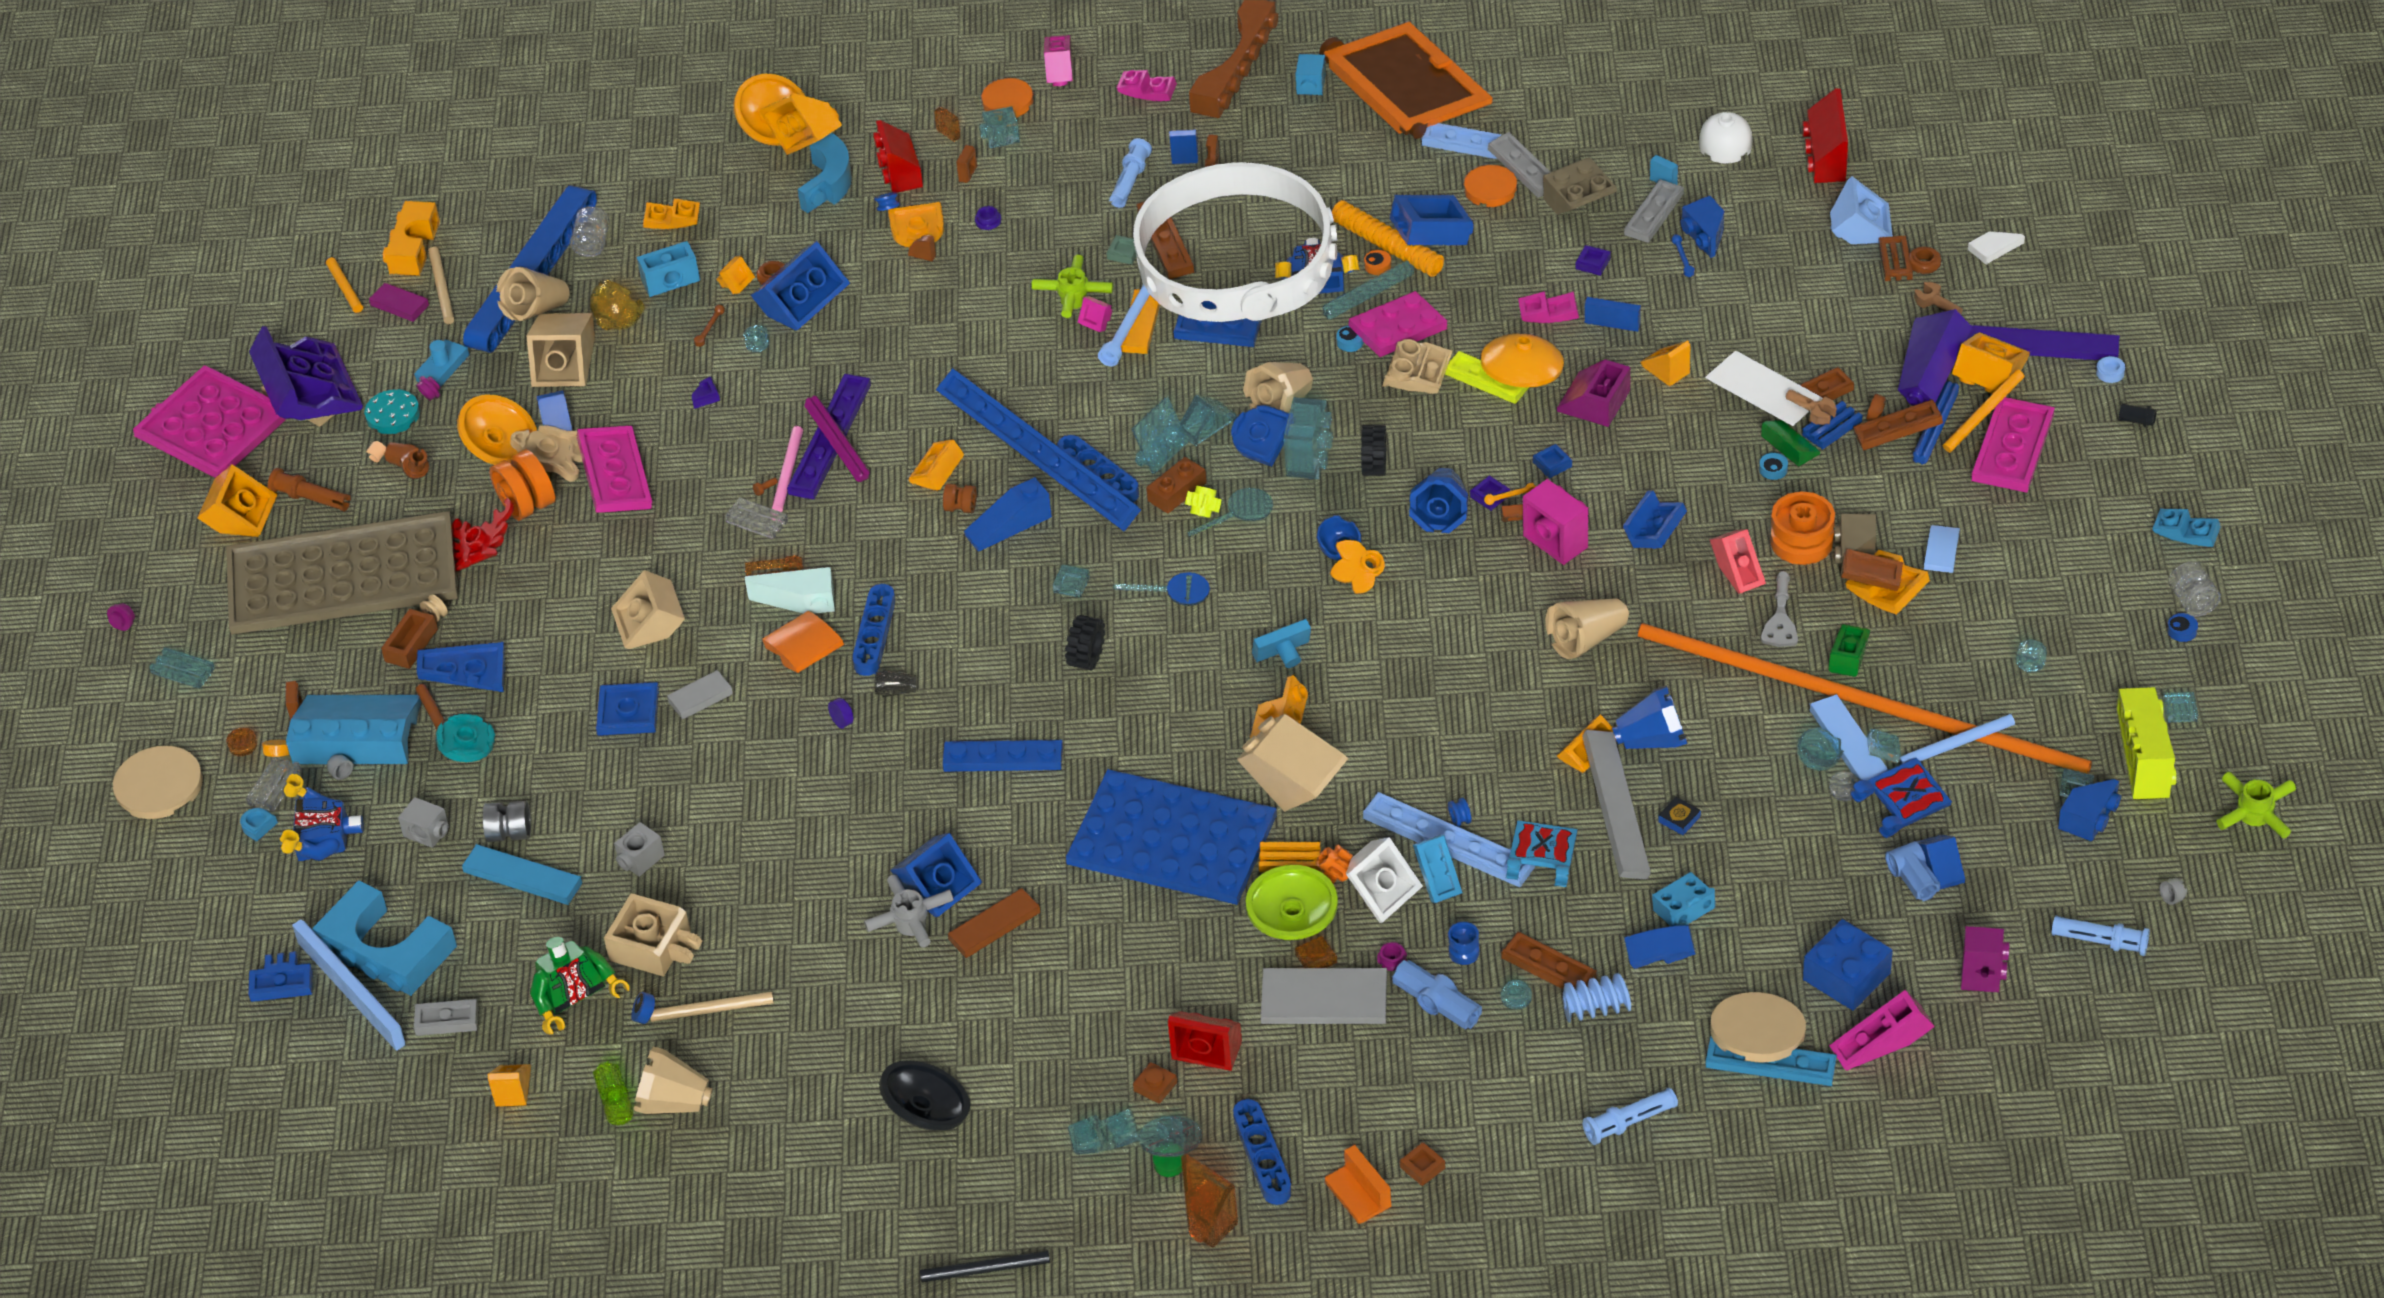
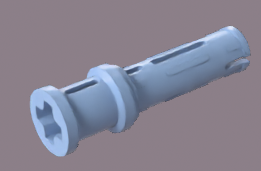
M1133 139L1129 144V153L1123 157V170L1109 199L1115 207L1122 208L1126 205L1136 177L1143 172L1146 165L1145 160L1151 155L1152 147L1143 139Z
M2055 915L2052 935L2110 945L2113 951L2125 949L2139 952L2140 956H2145L2150 929L2144 928L2142 931L2125 928L2121 923L2114 924V927Z
M1666 1088L1661 1092L1623 1108L1610 1107L1602 1115L1594 1118H1584L1582 1123L1584 1132L1588 1140L1593 1145H1597L1601 1142V1139L1612 1134H1623L1627 1126L1650 1118L1670 1108L1677 1107V1097L1672 1089Z

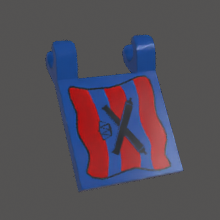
M1917 758L1869 780L1856 782L1853 786L1855 791H1852L1850 794L1856 802H1861L1872 793H1875L1893 815L1884 818L1881 822L1883 826L1879 828V832L1884 838L1891 837L1903 827L1944 809L1952 803Z

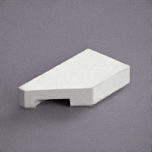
M1989 231L1969 242L1968 250L1983 263L1988 264L2024 244L2025 236L2016 233Z

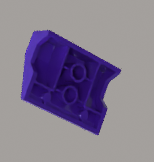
M265 326L261 327L249 353L276 415L284 419L306 420L360 411L362 409V402L335 343L304 337L289 346L273 342L268 328Z

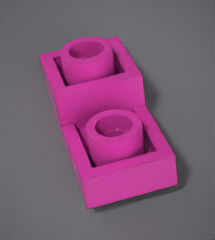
M1147 70L1123 71L1117 85V91L1143 100L1170 101L1177 83L1174 76L1150 78Z

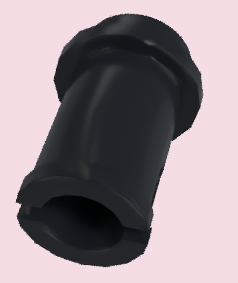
M2122 403L2119 421L2143 424L2145 428H2148V426H2154L2157 410L2152 409V406L2149 405L2147 408Z

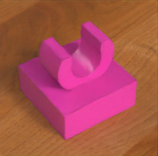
M1090 296L1084 297L1077 323L1098 332L1105 331L1107 322L1111 319L1112 305Z

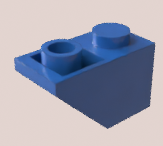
M1707 196L1683 206L1680 223L1683 231L1695 240L1698 248L1704 250L1712 258L1716 255L1724 232V210L1711 196Z
M2111 779L2073 788L2060 809L2058 829L2092 842L2098 831L2103 832L2105 830L2110 811L2115 812L2120 804L2121 795L2118 794L2119 781Z

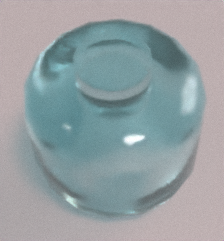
M2024 640L2017 649L2015 658L2017 666L2026 672L2041 670L2045 665L2047 649L2039 641Z

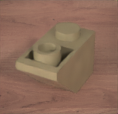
M1841 514L1840 525H1835L1834 543H1840V546H1835V564H1840V575L1846 549L1875 554L1876 514Z

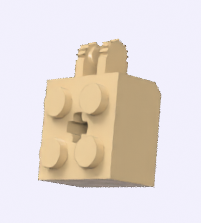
M633 893L629 895L604 937L609 961L663 977L673 961L690 964L694 955L689 949H699L702 943L700 936L691 933L687 913L681 907Z

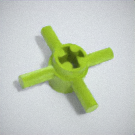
M1078 254L1074 255L1071 267L1065 268L1059 273L1058 280L1032 279V290L1057 291L1063 305L1061 315L1064 318H1070L1073 309H1078L1082 306L1083 298L1087 297V292L1113 293L1112 282L1088 281L1082 270L1084 258Z
M2231 772L2223 775L2222 781L2239 796L2237 809L2216 820L2217 826L2221 830L2242 820L2250 826H2262L2267 823L2282 839L2290 835L2291 829L2274 814L2275 801L2296 790L2293 781L2288 780L2273 789L2269 783L2263 780H2251L2244 785Z

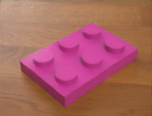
M1414 291L1350 318L1348 326L1379 357L1394 352L1398 341L1411 339L1418 342L1446 330L1447 320L1421 295Z

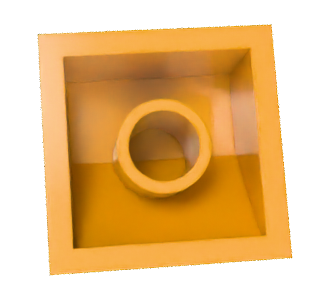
M1979 332L1961 344L1952 375L1958 376L1959 380L1963 383L1983 386L1985 391L1993 394L2016 369L2022 370L2030 352Z
M231 464L214 479L197 518L221 534L258 537L263 530L277 494Z

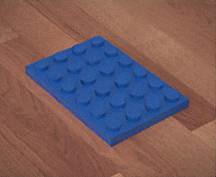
M1107 769L1066 855L1067 865L1238 905L1258 860L1260 842L1266 841L1276 819L1277 812L1274 807Z

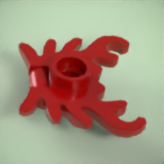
M510 499L504 500L506 508L503 512H500L498 509L493 511V521L491 524L485 521L481 526L471 527L467 521L462 525L459 518L454 520L452 523L453 537L460 540L459 544L453 542L454 550L457 551V553H454L455 561H458L455 564L456 572L497 556L498 551L496 549L502 545L508 527L506 521L514 512V504Z

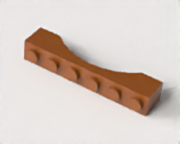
M1267 0L1243 1L1237 11L1238 32L1241 36L1239 45L1231 57L1210 72L1198 76L1189 91L1190 112L1220 118L1223 111L1229 108L1233 94L1239 91L1242 79L1249 74L1252 62L1258 59L1262 45L1267 43L1269 33L1278 24L1279 15L1276 13L1275 2Z

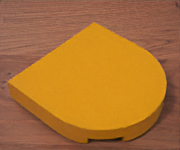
M940 202L888 210L892 237L898 244L910 248L915 240L924 235L934 236V243L943 235L944 222Z

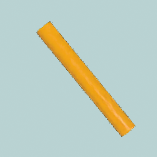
M328 258L326 265L355 313L361 312L363 306L335 258Z

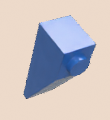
M1035 477L1014 486L964 531V535L979 552L1052 517L1049 493Z

